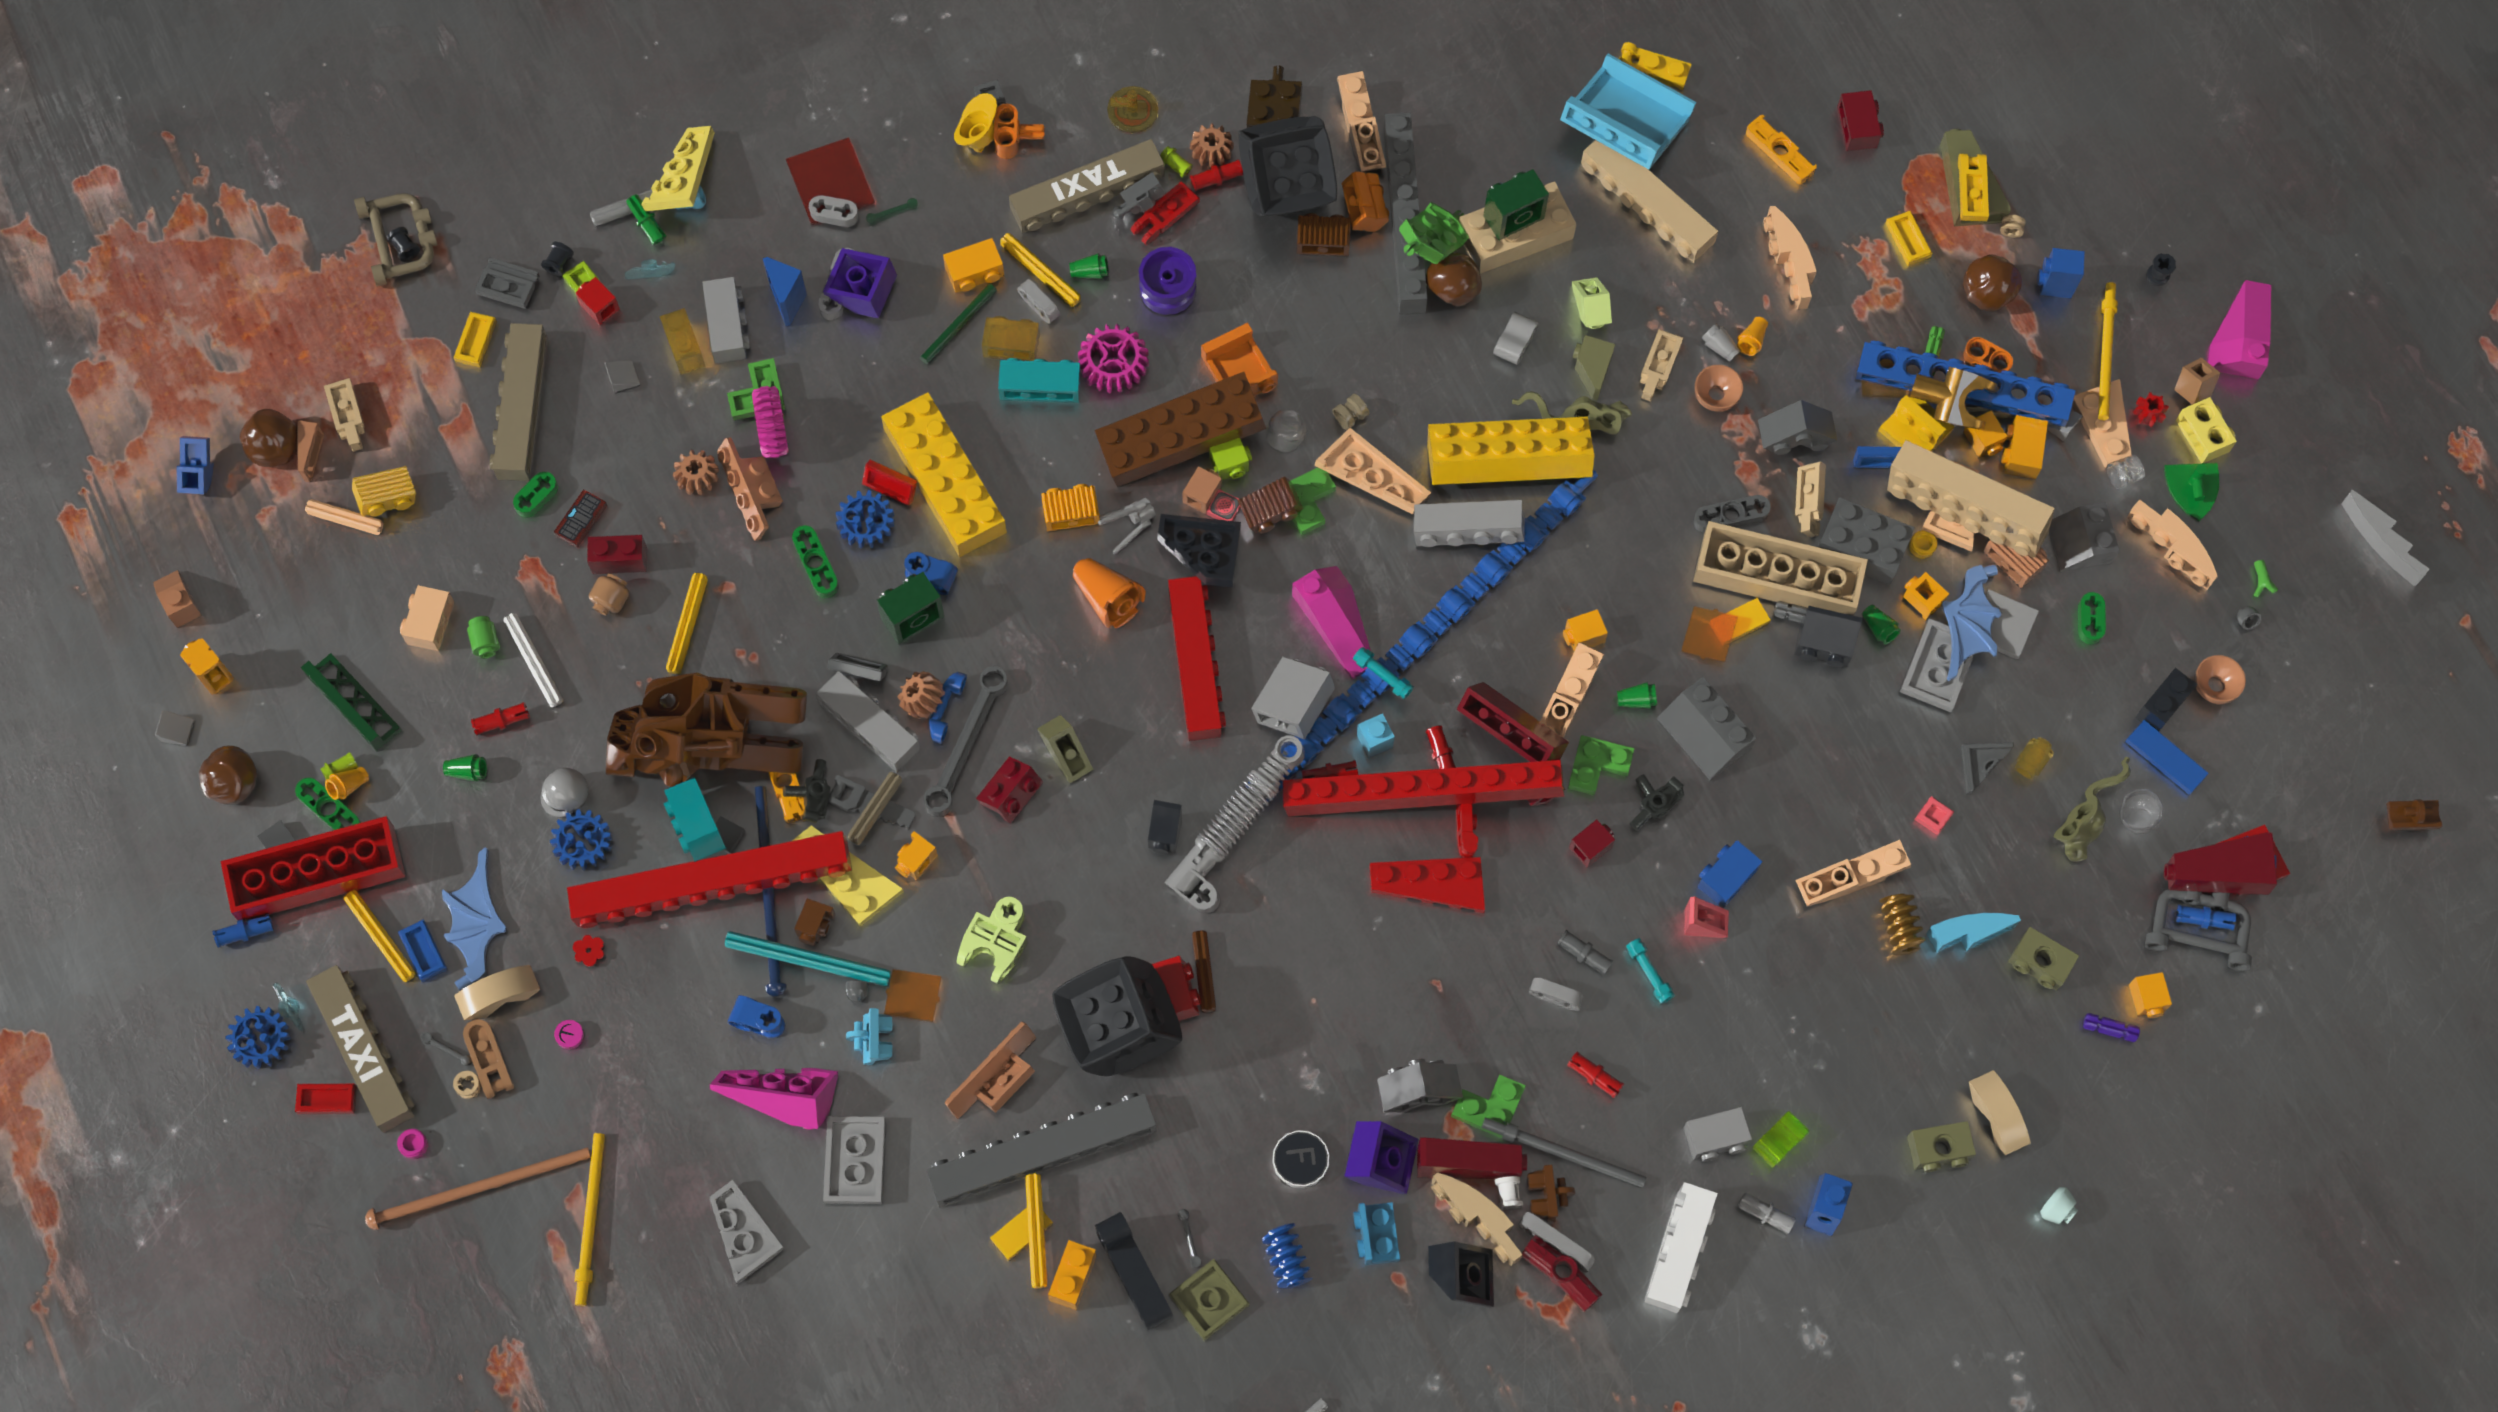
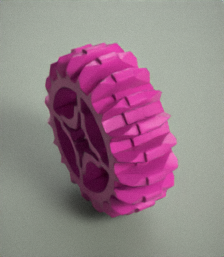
M1118 323L1115 325V329H1110L1109 325L1106 324L1104 331L1096 327L1095 335L1088 333L1086 336L1087 341H1082V350L1078 352V359H1080L1078 363H1080L1082 377L1088 378L1090 386L1097 383L1099 391L1107 387V392L1110 394L1112 388H1117V391L1121 394L1123 386L1131 390L1132 382L1139 384L1141 381L1140 376L1146 375L1145 367L1149 366V359L1147 358L1149 351L1145 348V341L1139 339L1137 331L1130 334L1128 326L1124 330H1120ZM1129 351L1135 357L1131 366L1127 363L1126 359ZM1096 352L1100 354L1101 358L1100 364L1097 367L1092 361Z
M763 386L754 389L752 399L761 453L765 458H779L780 456L787 455L789 450L779 390L776 386Z

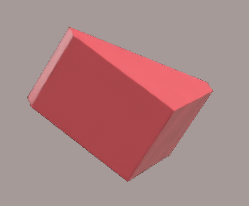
M1695 896L1690 897L1685 907L1684 935L1727 938L1729 910Z

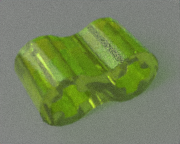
M1788 1111L1756 1142L1752 1149L1774 1168L1810 1130L1795 1115Z

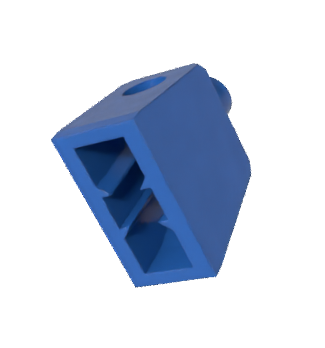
M1827 1173L1820 1175L1804 1227L1832 1236L1842 1220L1853 1183ZM1819 1217H1826L1830 1219V1221L1822 1220Z

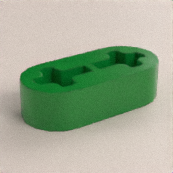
M549 472L536 474L515 495L513 505L520 516L526 518L534 516L555 496L558 491V483L553 474ZM549 482L550 488H541L540 483ZM530 501L531 506L529 508L527 506L523 507L521 502Z
M2095 592L2085 594L2078 604V634L2083 642L2091 645L2098 643L2106 631L2105 600L2100 594ZM2089 601H2093V605L2097 606L2093 614H2091L2090 606L2087 605ZM2091 622H2093V630L2098 631L2095 636H2092L2091 632L2087 631Z

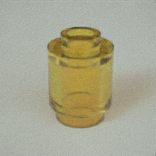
M2041 737L2037 739L2031 738L2017 757L2015 770L2028 779H2034L2035 776H2039L2054 755L2051 749L2052 745Z

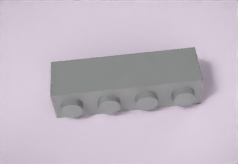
M1522 500L1414 505L1413 532L1417 546L1487 545L1489 543L1513 544L1515 542H1524L1525 513Z
M838 671L816 693L818 703L894 771L898 772L920 750L919 737L911 728L906 727L904 729L898 724L899 719L893 712L888 709L886 711L878 706L879 701L871 693L867 692L864 694L858 688L860 685L852 676L847 675L845 677Z

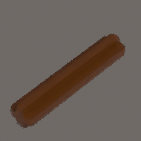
M1200 930L1192 933L1201 1000L1200 1007L1203 1013H1208L1216 1010L1207 932Z

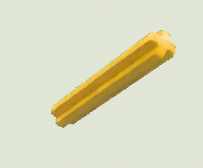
M1006 233L1001 238V246L1068 305L1075 307L1081 301V295L1011 233Z
M696 572L692 575L666 665L667 672L679 675L683 668L708 581L707 576L702 573Z
M351 890L343 897L345 902L404 982L413 979L416 976L415 970L356 890Z
M1034 1173L1026 1175L1025 1180L1031 1283L1033 1288L1039 1289L1047 1287L1041 1175Z

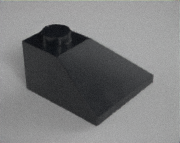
M1456 1241L1428 1246L1429 1276L1452 1301L1489 1308L1494 1307L1493 1249Z

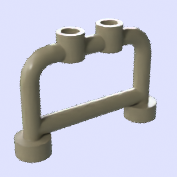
M408 193L395 194L371 201H366L365 197L354 199L359 219L368 217L371 219L382 263L371 266L377 287L386 285V279L417 272L431 264L434 257L432 246L438 244L434 230L428 231L427 224L432 223L428 208H422L419 199ZM406 203L412 208L423 256L417 261L393 266L379 209Z

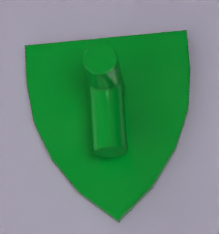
M2218 463L2164 465L2168 488L2176 503L2188 515L2199 522L2211 510L2217 499L2220 487Z

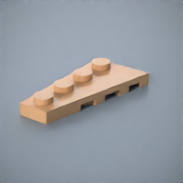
M1351 428L1335 441L1315 462L1316 467L1411 514H1414L1415 504H1424L1431 495L1429 490Z

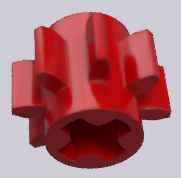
M2149 392L2146 399L2141 396L2136 402L2138 406L2133 411V414L2138 415L2139 424H2149L2150 427H2153L2156 420L2163 423L2166 418L2164 413L2169 408L2168 405H2164L2163 396L2159 397Z

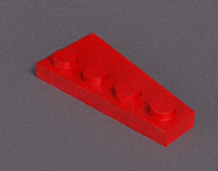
M1481 857L1374 862L1369 865L1371 893L1403 899H1418L1425 903L1433 904L1434 902L1450 905L1449 907L1466 908L1475 910L1474 912L1485 913Z

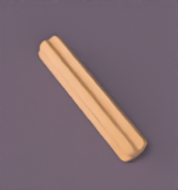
M314 499L308 500L305 511L309 515L375 535L381 534L384 527L381 519L367 515L362 516L361 513Z

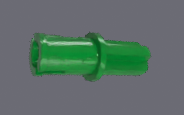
M635 194L626 200L628 207L638 220L636 225L638 227L641 226L652 245L663 241L667 235L658 225L654 218L655 214L644 210L640 197Z

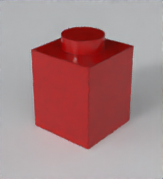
M596 277L591 281L584 282L575 293L579 305L599 325L620 310L616 297Z

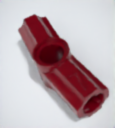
M1534 1235L1522 1252L1523 1259L1547 1275L1583 1312L1587 1311L1603 1295L1578 1269L1576 1262L1571 1257L1562 1255L1536 1235ZM1559 1265L1567 1266L1570 1269L1571 1275L1567 1278L1560 1277L1556 1273V1267Z

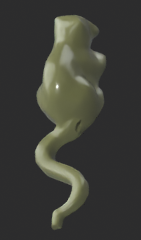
M1533 391L1526 392L1520 399L1512 400V404L1521 405L1527 399L1534 400L1543 419L1588 417L1590 431L1598 429L1614 435L1618 434L1621 423L1632 416L1631 410L1622 401L1607 405L1593 401L1586 396L1577 398L1572 405L1564 410L1561 416L1551 415L1543 397Z
M2125 757L2121 762L2123 770L2120 774L2098 780L2085 791L2087 801L2077 805L2069 813L2067 821L2055 832L2054 838L2064 843L2065 854L2070 861L2080 862L2088 858L2087 847L2099 837L2106 822L2105 814L2096 794L2101 789L2115 786L2130 776L2129 757Z

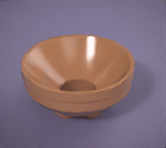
M1712 365L1704 368L1698 374L1694 385L1695 395L1699 403L1705 408L1716 412H1723L1733 408L1739 402L1743 393L1741 377L1735 370L1724 365ZM1713 388H1718L1723 391L1724 398L1714 400L1710 397L1709 391Z
M2214 655L2206 658L2199 664L2195 672L2194 682L2198 684L2196 689L2205 700L2215 704H2226L2240 696L2245 688L2246 678L2242 667L2234 659L2223 655ZM2212 678L2219 679L2223 684V690L2213 691L2209 687L2208 681Z

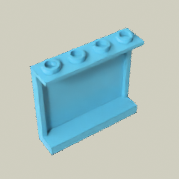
M1608 53L1602 67L1576 98L1571 96L1567 100L1560 120L1649 170L1688 123L1696 102Z

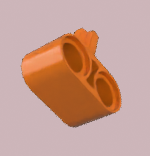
M1006 103L997 107L994 118V143L996 154L1000 158L1011 159L1015 157L1018 153L1020 139H1044L1045 127L1043 124H1020L1018 111L1012 104ZM1007 118L1012 119L1011 121H1008V122L1002 121V120L1007 119ZM1004 141H1009V142H1011V143L1006 144V145L1001 144V143L1004 142Z
M1974 337L1967 342L1963 358L1969 366L1985 365L1991 368L1990 371L1999 373L2011 370L2013 358L2006 350L1981 337ZM1973 347L1980 348L1983 355L1980 357L1973 356L1970 353V349ZM2001 360L2006 364V368L1999 370L1994 367L1993 362Z

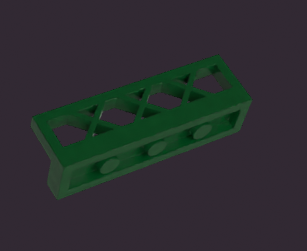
M332 653L316 666L308 661L301 667L310 681L375 751H378L402 731L399 725ZM331 663L337 668L336 679H326L320 672ZM341 684L353 685L355 687L354 697H343L340 694ZM358 703H370L372 705L371 716H360L357 712ZM375 722H387L392 727L381 737L374 731Z

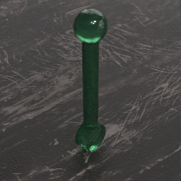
M910 198L905 204L876 214L869 213L866 216V220L869 223H874L876 219L907 208L916 209L918 202L915 198Z

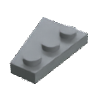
M731 1180L712 1194L709 1199L735 1282L738 1285L782 1252L784 1248L736 1183Z

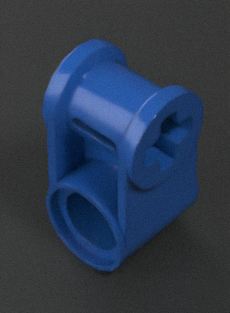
M921 552L910 553L904 562L906 578L910 575H918L924 572L939 595H948L958 572V568L955 565Z
M738 995L727 1021L728 1024L735 1028L768 1038L779 1037L784 1032L786 1026L778 1009L742 995ZM774 1018L775 1023H770L768 1026L765 1024L766 1021L771 1022Z

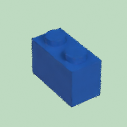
M2053 248L2049 257L2044 258L2043 268L2038 270L2037 285H2041L2040 295L2072 298L2084 275L2085 251Z
M1738 840L1731 847L1726 844L1716 857L1719 860L1715 865L1708 864L1699 874L1701 881L1698 888L1721 908H1724L1759 870L1763 862Z

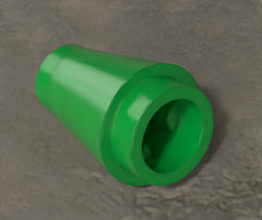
M1097 253L1069 263L1072 278L1103 279V276H1109L1106 255Z
M1874 604L1868 606L1862 612L1864 620L1877 641L1888 644L1900 634L1899 623Z
M1645 682L1617 691L1619 707L1651 709V706H1657L1655 684Z
M478 754L445 760L443 763V773L446 777L477 782L486 776V759L479 757Z

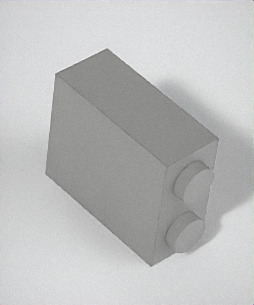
M1282 657L1251 709L1257 723L1305 739L1334 691L1335 685L1330 672L1325 668H1315L1306 665L1299 659L1291 660Z

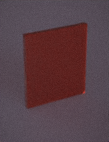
M849 137L786 158L787 165L811 225L819 223L811 217L809 211V202L818 195L852 201L856 204L857 209L875 204ZM821 205L817 212L821 213L825 209V205ZM846 210V212L842 213V215L849 213L850 210Z

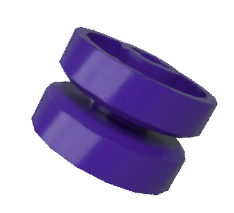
M1160 247L1149 252L1142 259L1139 267L1140 297L1144 304L1153 312L1163 315L1177 314L1186 310L1191 305L1197 292L1196 265L1191 256L1178 248Z

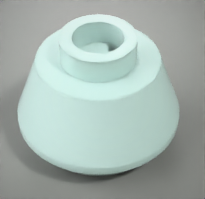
M2059 1187L2040 1211L2041 1216L2044 1220L2059 1225L2062 1221L2068 1224L2078 1211L2074 1207L2077 1202L2067 1187Z

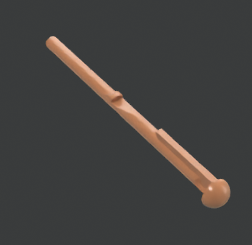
M587 1147L377 1213L372 1208L366 1213L365 1222L369 1228L379 1230L380 1223L589 1159L591 1158L590 1151Z

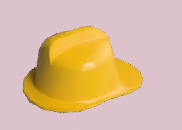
M988 93L979 94L967 104L954 133V140L958 145H967L976 152L981 153L994 140L993 120L998 105L993 95Z

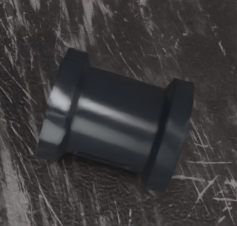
M398 227L392 230L386 237L388 244L394 246L397 250L398 258L402 262L414 259L420 252L418 244L413 243L408 236L406 227Z
M554 241L551 245L552 250L546 260L542 261L541 266L552 275L562 276L564 273L563 267L568 258L573 257L574 252L567 245Z
M2161 253L2153 259V265L2149 267L2146 274L2148 281L2156 286L2165 285L2176 269V260L2173 256Z

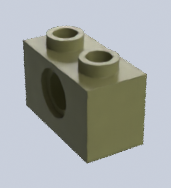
M2029 927L2023 934L2008 962L2013 964L2014 969L2018 972L2030 974L2037 978L2042 986L2058 990L2065 982L2079 955ZM2036 956H2043L2047 960L2048 966L2039 964Z
M1968 1121L1912 1130L1907 1136L1914 1169H1924L1925 1173L1938 1171L1942 1165L1951 1164L1952 1168L1966 1166L1976 1155ZM1936 1143L1945 1144L1948 1148V1154L1939 1153L1936 1149Z

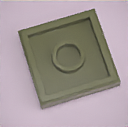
M1215 1259L1211 1260L1168 1294L1203 1341H1206L1250 1306V1303Z

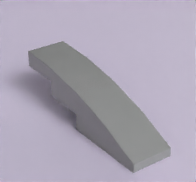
M2352 489L2341 504L2353 524L2370 546L2396 572L2416 586L2430 569L2408 554L2413 544L2391 529L2397 521Z

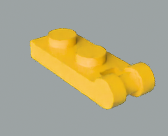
M1630 42L1623 44L1621 49L1622 57L1618 58L1619 60L1665 85L1681 90L1684 89L1691 63L1638 48ZM1631 59L1639 60L1638 64L1633 63Z
M1960 153L1958 156L1961 220L1987 222L1989 218L1986 154H1978L1977 157H1971L1968 154ZM1969 167H1976V170L1969 169Z

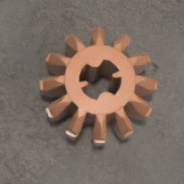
M1211 123L1208 129L1201 125L1200 132L1194 131L1192 135L1193 140L1190 142V149L1193 151L1192 157L1194 160L1199 159L1201 167L1206 163H1209L1210 167L1214 166V163L1222 166L1224 159L1230 160L1232 157L1231 151L1234 149V142L1230 132H1224L1223 125L1218 129L1215 128L1213 123Z
M691 449L689 452L690 456L688 457L681 454V462H674L676 471L673 472L674 480L678 481V488L681 490L686 488V492L689 495L694 490H697V493L702 495V489L704 488L711 491V483H718V476L716 474L719 472L718 465L714 464V457L712 455L706 456L703 450L695 455L694 450Z
M914 672L912 678L906 677V684L900 686L902 692L897 696L901 701L899 706L914 718H928L931 712L937 713L936 707L938 704H943L940 700L945 694L942 690L943 683L929 672Z

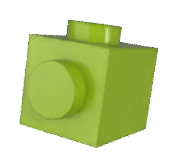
M1240 438L1210 447V461L1214 471L1222 480L1228 478L1237 479L1245 475L1246 472H1249V461H1252V456L1248 446H1243Z

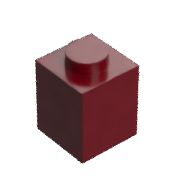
M1596 819L1571 840L1569 848L1588 868L1613 847L1615 842L1614 833L1608 825L1601 824Z

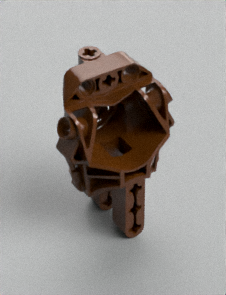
M698 672L651 680L646 686L642 705L620 710L613 716L607 737L606 775L634 777L636 770L650 774L659 773L664 784L673 787L689 780L691 775L699 768L712 770L734 768L778 773H797L802 769L803 742L801 740L789 737L747 734L749 720L790 724L804 722L807 692L792 687L739 683L727 678L708 677Z

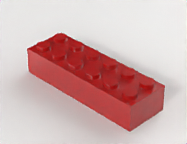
M387 816L220 861L231 914L237 920L243 919L244 921L346 894L351 890L357 891L405 877L395 828Z

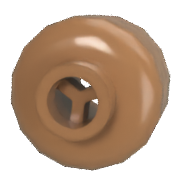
M610 573L607 576L598 577L589 593V599L594 603L593 609L605 616L609 612L619 613L629 596V590L626 587L627 582Z

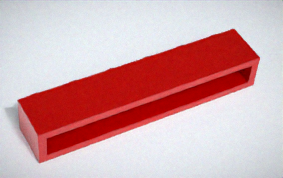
M1197 576L1169 579L1168 591L1188 740L1220 738L1221 728L1226 727L1224 711L1219 712L1218 702H1223L1221 686H1215L1214 677L1219 676L1217 660L1212 661L1211 651H1215L1214 635H1208L1207 626H1212L1210 610H1205L1204 601H1209L1207 585H1202L1201 580Z

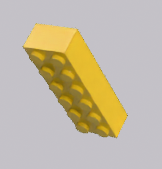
M929 392L881 416L884 431L912 478L917 480L920 492L959 558L1007 533L1003 516Z
M1588 417L1428 424L1427 449L1432 485L1593 476L1594 449Z

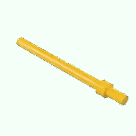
M2108 282L2105 285V299L2102 301L2101 307L2104 319L2098 419L2102 421L2109 419L2114 315L2118 309V301L2115 299L2116 284L2113 282Z
M594 1133L580 1262L579 1269H576L574 1282L577 1283L575 1306L581 1307L587 1306L588 1288L593 1279L591 1261L605 1134Z

